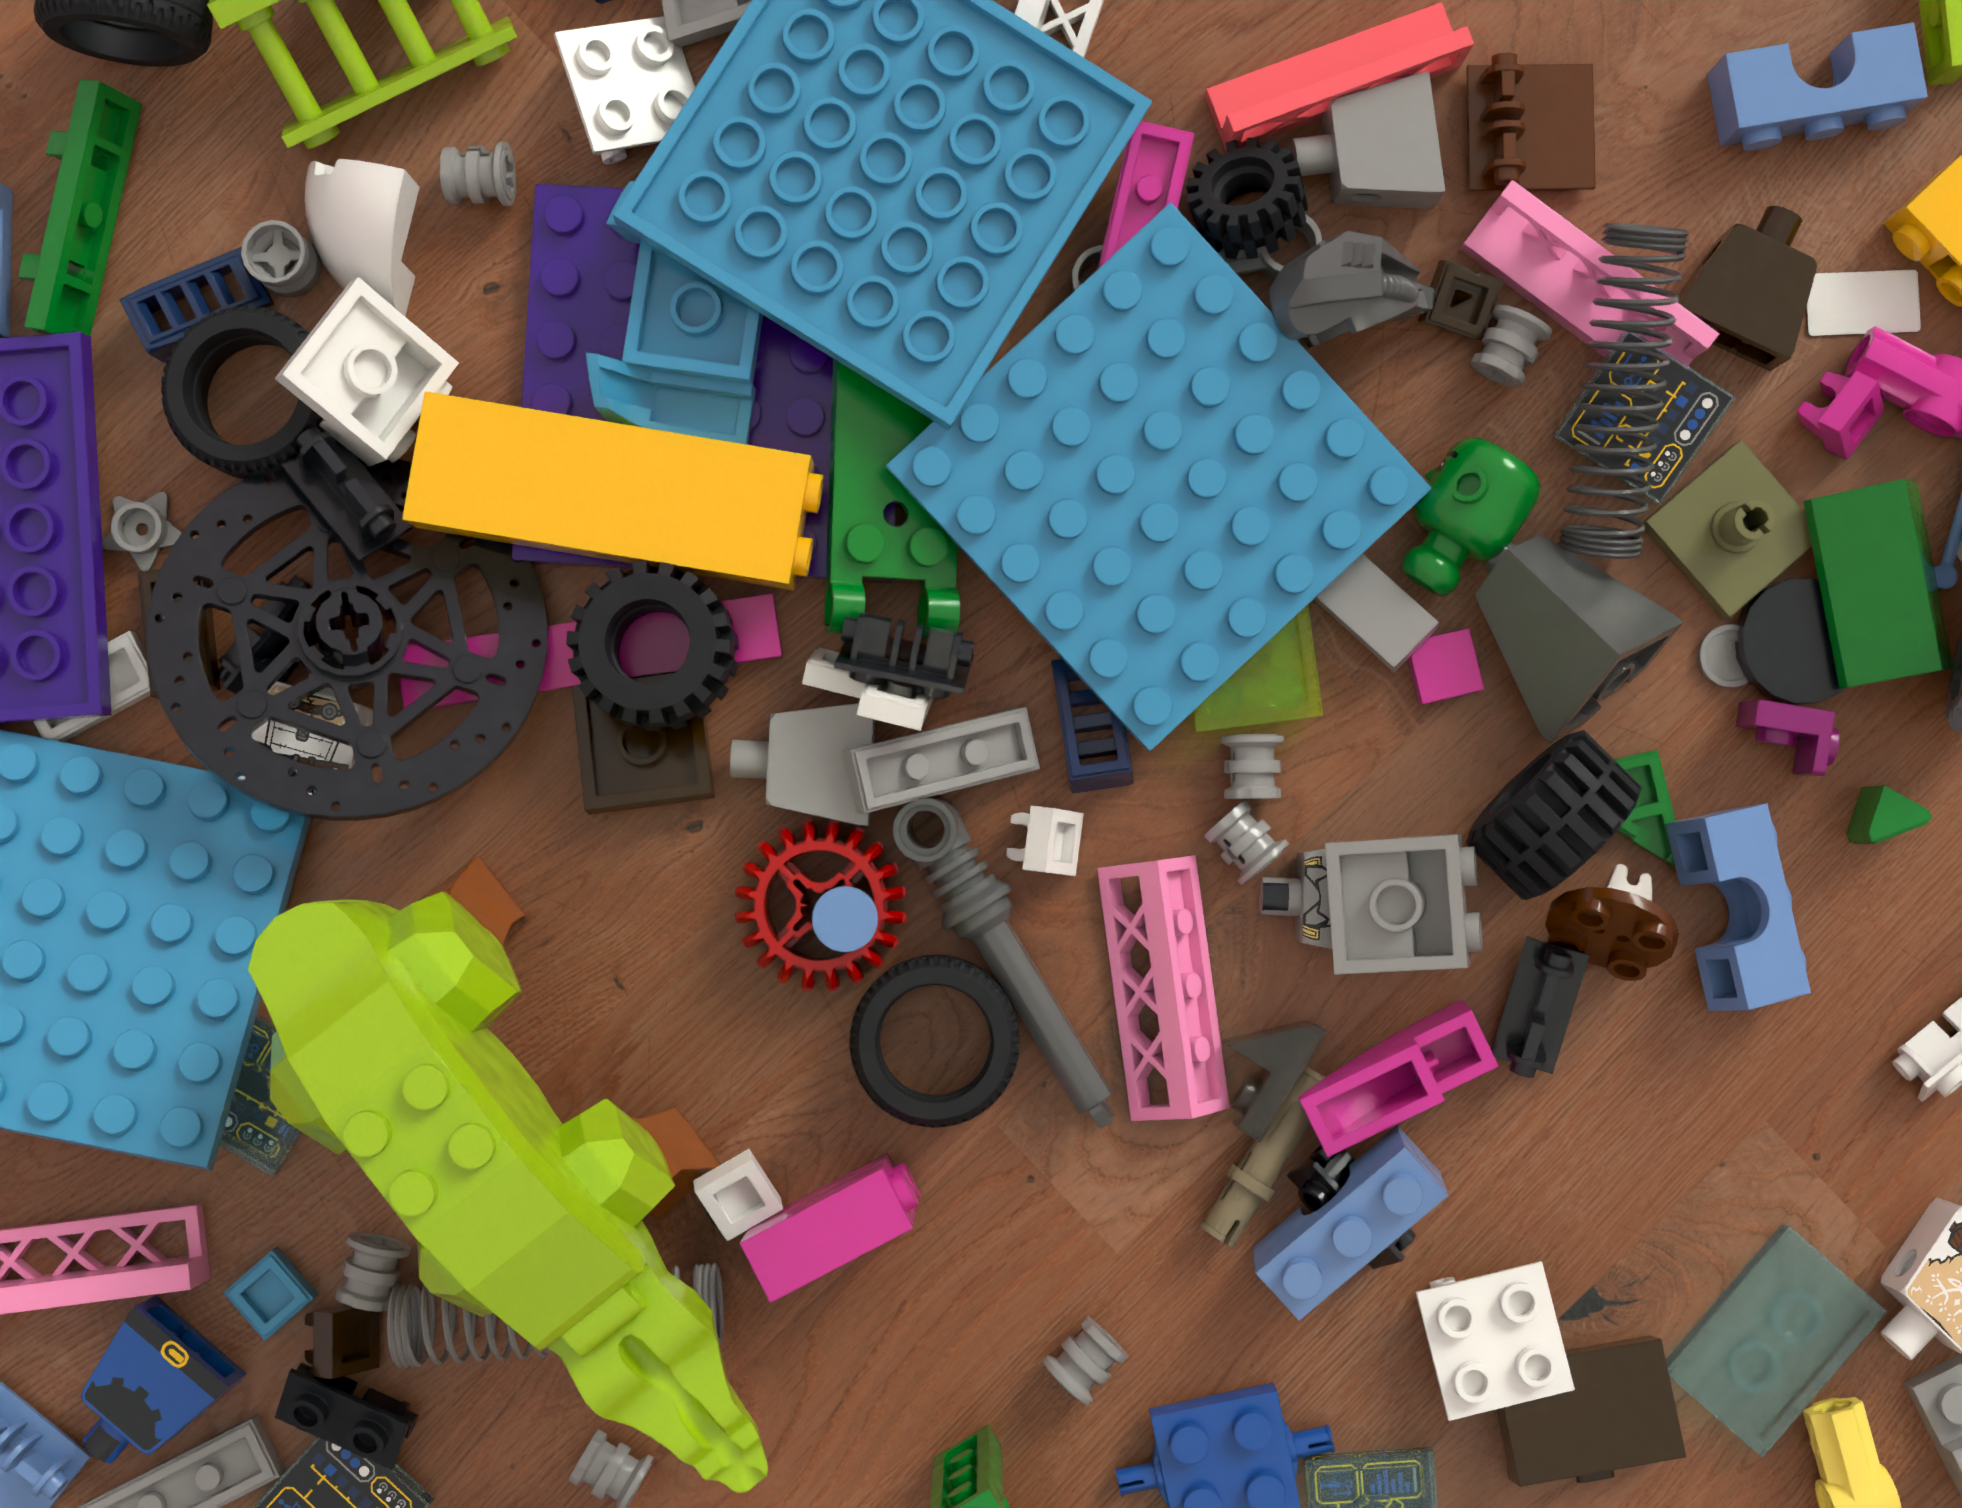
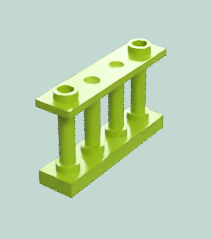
M209 0L207 3L220 29L236 22L240 31L248 30L294 112L296 119L283 124L281 137L287 148L302 141L306 149L317 147L340 133L337 124L471 59L474 60L476 66H483L507 54L510 51L507 42L517 38L515 29L508 16L490 24L478 0H450L467 36L433 52L407 0H378L411 63L376 79L335 1L298 0L299 3H307L354 90L319 107L271 20L275 15L271 5L281 0Z

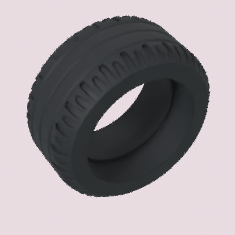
M35 0L34 2L36 23L50 39L76 52L103 60L140 66L183 65L191 63L205 54L212 40L213 15L207 6L209 0Z
M256 306L221 309L217 313L213 312L201 318L199 323L192 324L183 333L184 337L178 338L175 346L172 347V355L167 357L166 365L163 369L165 376L161 380V393L163 395L161 399L164 413L167 416L172 432L182 446L205 464L240 479H246L252 475L279 471L283 469L281 467L282 463L299 455L301 448L297 445L296 440L305 430L317 427L321 433L326 432L319 426L323 418L299 398L288 422L271 437L253 444L234 445L224 441L215 431L209 417L208 391L210 384L219 367L233 354L252 346L273 345L281 347L293 356L310 332L288 316L271 309Z
M925 955L896 964L872 983L855 1010L851 1024L849 1045L851 1061L858 1081L878 1107L905 1123L930 1128H941L969 1121L982 1114L999 1099L1009 1085L1017 1066L1020 1035L1014 1008L1005 991L991 975L975 964L957 957ZM930 985L951 987L970 997L983 1012L990 1032L988 1057L979 1074L963 1088L942 1095L919 1093L900 1083L888 1069L880 1046L882 1024L891 1006L909 991Z

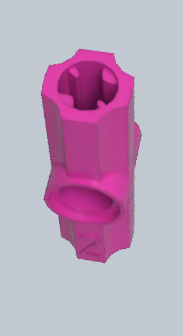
M1877 326L1867 330L1862 340L1851 353L1845 365L1846 372L1844 376L1851 378L1854 372L1858 371L1877 380L1882 398L1903 408L1902 414L1909 423L1937 436H1957L1962 439V359L1948 354L1931 355Z

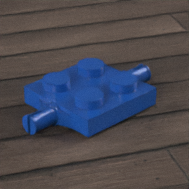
M1273 1382L1148 1408L1155 1438L1152 1451L1153 1462L1120 1469L1115 1468L1121 1497L1126 1494L1158 1488L1160 1495L1169 1508H1301L1295 1481L1298 1468L1297 1459L1327 1452L1332 1453L1335 1452L1329 1424L1291 1432L1283 1419L1278 1392Z

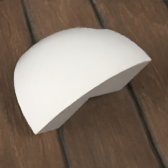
M338 159L335 167L312 161L308 166L305 182V211L311 238L325 268L343 290L349 282L359 277L402 315L406 316L416 276L401 262L420 187L407 171L401 168L349 159Z

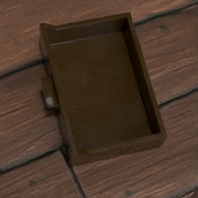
M1651 1335L1565 1350L1575 1390L1497 1409L1507 1459L1508 1479L1519 1487L1572 1477L1576 1478L1577 1483L1604 1480L1615 1477L1614 1470L1686 1457L1662 1340Z

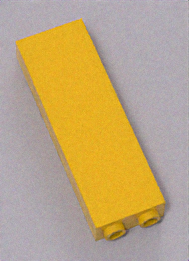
M425 391L402 520L420 529L631 564L647 561L651 567H659L660 562L675 565L679 571L685 573L688 570L692 574L794 591L796 576L807 577L809 572L813 538L803 537L807 512L818 513L824 475L814 474L815 464L811 455Z

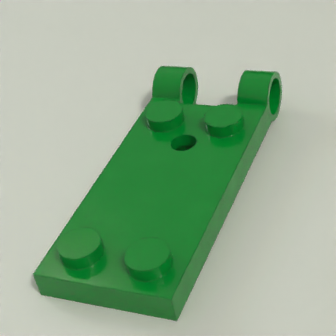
M833 359L826 588L824 598L826 633L842 634L846 616L858 618L860 612L865 613V590L862 579L920 582L917 625H925L923 638H928L931 627L957 632L960 620V598L956 589L958 546L886 469V465L921 434L933 420ZM889 503H897L905 510L906 519L899 527L889 525L884 519V508Z

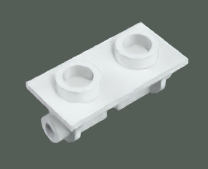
M1962 997L1942 1013V1016L1958 1031L1952 1038L1932 1021L1909 1041L1897 1048L1899 1056L1892 1061V1064L1906 1080L1911 1081L1918 1076L1924 1082L1917 1097L1921 1102L1937 1090L1945 1098L1962 1085Z

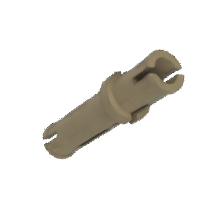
M1300 1063L1289 1086L1276 1103L1238 1166L1231 1164L1225 1174L1230 1177L1213 1207H1211L1199 1225L1201 1229L1222 1243L1224 1242V1244L1232 1249L1236 1246L1238 1239L1245 1230L1244 1228L1257 1211L1263 1199L1269 1202L1275 1192L1271 1189L1273 1183L1311 1124L1298 1097L1325 1077Z

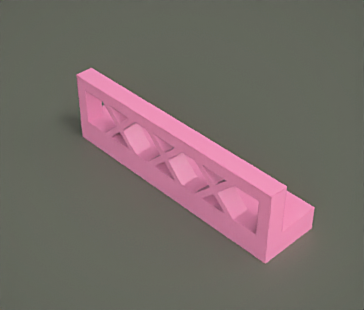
M1513 180L1497 198L1459 249L1495 277L1504 280L1503 283L1585 344L1589 341L1623 342L1628 333H1631L1643 342L1665 341L1643 334L1591 326L1589 322L1593 319L1614 321L1667 320L1650 314L1598 306L1592 302L1595 298L1645 300L1668 299V297L1598 284L1595 281L1598 277H1644L1630 267L1601 263L1598 259L1599 257L1614 255ZM1678 302L1663 306H1644L1668 312L1677 319L1674 324L1669 326L1646 329L1667 334L1674 340L1667 347L1655 349L1684 368H1687L1694 358L1706 351L1719 335L1717 331ZM1591 347L1608 361L1616 352L1614 350Z
M1196 855L1097 868L1131 1121L1193 1119L1229 1109L1230 1105ZM1139 876L1142 905L1135 915L1124 905L1120 878ZM1137 940L1149 951L1151 968L1145 978L1132 967L1130 951ZM1145 1004L1158 1015L1160 1031L1153 1042L1141 1031L1139 1014ZM1154 1067L1167 1081L1169 1104L1151 1105L1147 1078Z
M202 1203L0 1229V1260L4 1262L0 1268V1315L191 1290L211 1279ZM185 1220L189 1256L168 1258L148 1242L163 1222ZM148 1224L141 1235H138L129 1228ZM111 1229L131 1245L117 1265L104 1266L85 1251L101 1230ZM84 1233L77 1243L66 1236ZM48 1238L68 1254L53 1274L42 1275L22 1259L36 1239ZM21 1241L14 1251L3 1244ZM139 1252L150 1260L132 1263ZM76 1261L86 1268L69 1271ZM12 1270L22 1276V1278L5 1280Z

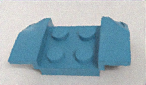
M629 181L606 222V225L613 228L626 241L640 244L623 358L620 361L600 354L586 352L594 407L608 422L748 445L756 394L753 380L763 315L616 224L613 215L635 182Z

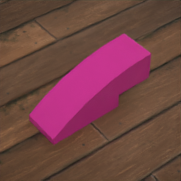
M1461 999L1419 1020L1355 1057L1316 1083L1298 1098L1325 1154L1329 1157L1444 1102L1443 1093L1499 1066L1471 1008Z

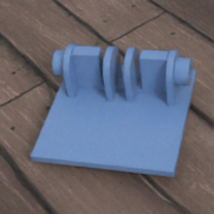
M0 1381V1508H51L92 1455Z

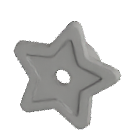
M159 492L144 502H134L121 496H115L112 500L115 514L111 522V532L103 540L102 547L106 550L129 551L141 571H150L155 564L160 550L173 546L182 534L168 521L169 497L165 492ZM141 524H146L148 532L141 536L138 533V527Z

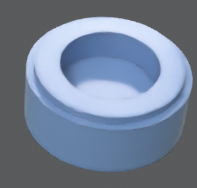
M841 886L831 889L820 897L814 907L812 914L813 929L818 939L828 948L839 952L855 951L866 945L874 936L878 927L877 907L872 898L858 888Z

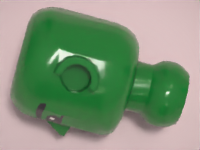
M1479 437L1464 438L1457 442L1449 450L1439 467L1425 474L1424 477L1429 481L1428 484L1432 489L1413 506L1414 518L1429 533L1421 544L1411 547L1406 552L1402 561V573L1419 586L1439 597H1444L1455 590L1460 581V568L1467 557L1479 562H1488V560L1499 555L1512 542L1540 497L1541 484L1539 477L1528 465L1502 447Z

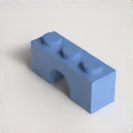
M1914 22L1850 33L1829 53L1833 70V84L1830 88L1811 86L1796 74L1792 65L1788 43L1725 54L1707 73L1720 147L1742 143L1744 151H1755L1777 145L1782 142V136L1804 133L1805 140L1814 141L1838 135L1845 130L1844 126L1866 122L1868 130H1881L1905 122L1907 120L1906 114L1928 97Z
M1768 803L1725 809L1667 823L1666 828L1679 885L1710 883L1723 894L1729 909V922L1723 936L1713 944L1694 949L1708 1011L1751 1010L1810 994L1811 990L1806 973V958L1800 947L1792 912V897L1786 885L1777 847V832L1771 821Z
M1398 1125L1349 1165L1350 1176L1347 1182L1328 1203L1308 1215L1299 1207L1252 1247L1255 1274L1299 1321L1449 1196L1440 1171Z

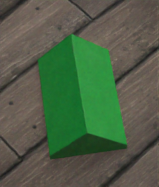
M1904 478L1803 501L1839 688L1953 669L1918 483Z

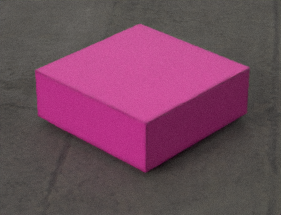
M1469 628L1429 637L1408 659L1419 705L1485 690Z

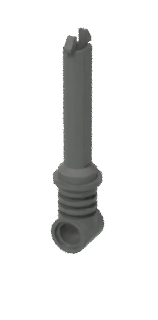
M931 796L908 802L898 811L893 822V837L899 850L906 857L910 858L917 871L919 872L925 868L929 875L923 878L926 886L932 882L936 885L937 889L931 892L934 899L940 896L944 898L945 903L939 906L943 912L941 926L945 931L953 928L958 938L969 941L974 940L1078 1113L1089 1110L1092 1118L1100 1128L1112 1122L1110 1117L1114 1116L1106 1098L1111 1095L1112 1090L1008 921L1012 903L1006 894L1012 890L1011 886L1007 882L997 880L993 873L987 877L985 876L983 870L989 866L985 860L977 863L974 857L981 853L977 846L969 850L966 845L972 838L963 825L959 809L950 800L941 796ZM921 811H931L941 818L944 824V836L939 844L926 845L916 838L913 831V822L916 815Z

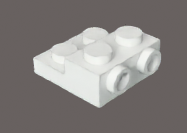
M357 277L349 282L275 377V380L320 415L323 420L319 426L326 432H329L337 441L370 467L387 459L393 463L407 451L417 435L410 428L421 415L424 392L449 395L452 385L446 380L459 362L362 279Z

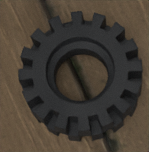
M1258 137L1247 138V144L1244 148H1238L1236 140L1225 143L1228 152L1223 155L1214 148L1206 154L1209 165L1198 161L1192 169L1195 178H1188L1186 184L1188 192L1186 197L1196 230L1217 253L1223 248L1225 257L1235 260L1240 250H1245L1247 260L1258 258L1257 248L1266 246L1269 254L1278 251L1277 239L1280 237L1290 243L1296 237L1294 226L1303 228L1306 221L1304 211H1308V200L1297 159L1294 160L1292 151L1287 147L1280 151L1278 142L1268 139L1264 147L1261 148ZM1249 192H1266L1263 197L1252 203L1240 206L1228 205L1240 195Z

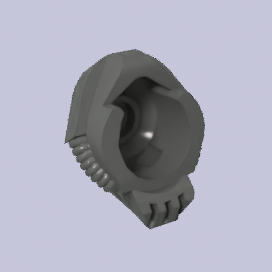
M1346 231L1321 241L1287 263L1269 289L1270 311L1275 316L1284 336L1290 340L1303 338L1308 348H1311L1348 331H1351L1353 334L1384 321H1400L1404 318L1424 314L1432 310L1434 294L1436 292L1433 287L1417 283V276L1421 271L1383 237Z

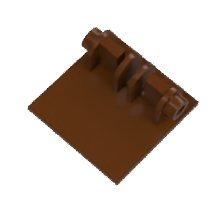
M1499 53L1491 57V65H1467L1469 191H1504L1512 180L1526 190H1594L1596 188L1593 64L1520 65L1517 64V54Z

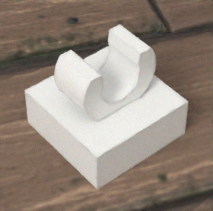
M1031 806L1030 814L1020 812L1011 815L1010 823L1026 826L1028 830L1025 848H1007L1006 856L1014 861L1023 862V870L1076 876L1084 813Z
M750 1149L745 1150L693 1180L696 1195L727 1241L783 1210L781 1197Z

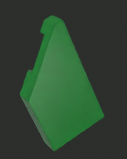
M1658 749L1614 759L1642 787L1635 808L1616 833L1668 865L1675 866L1666 828L1667 823L1675 822V817Z

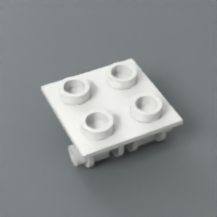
M664 16L554 33V38L593 154L601 155L604 164H614L627 157L625 150L627 148L660 143L695 89L682 47L668 41Z
M1542 1261L1457 1282L1454 1277L1441 1278L1430 1282L1429 1289L1415 1292L1448 1421L1575 1390Z

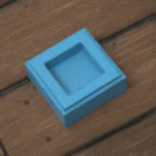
M279 1247L266 1254L223 1292L264 1341L272 1337L319 1295Z

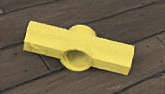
M1856 1397L1829 1398L1814 1402L1811 1407L1802 1410L1821 1479L1815 1482V1493L1819 1508H1902L1891 1476L1886 1468L1879 1463L1863 1401Z

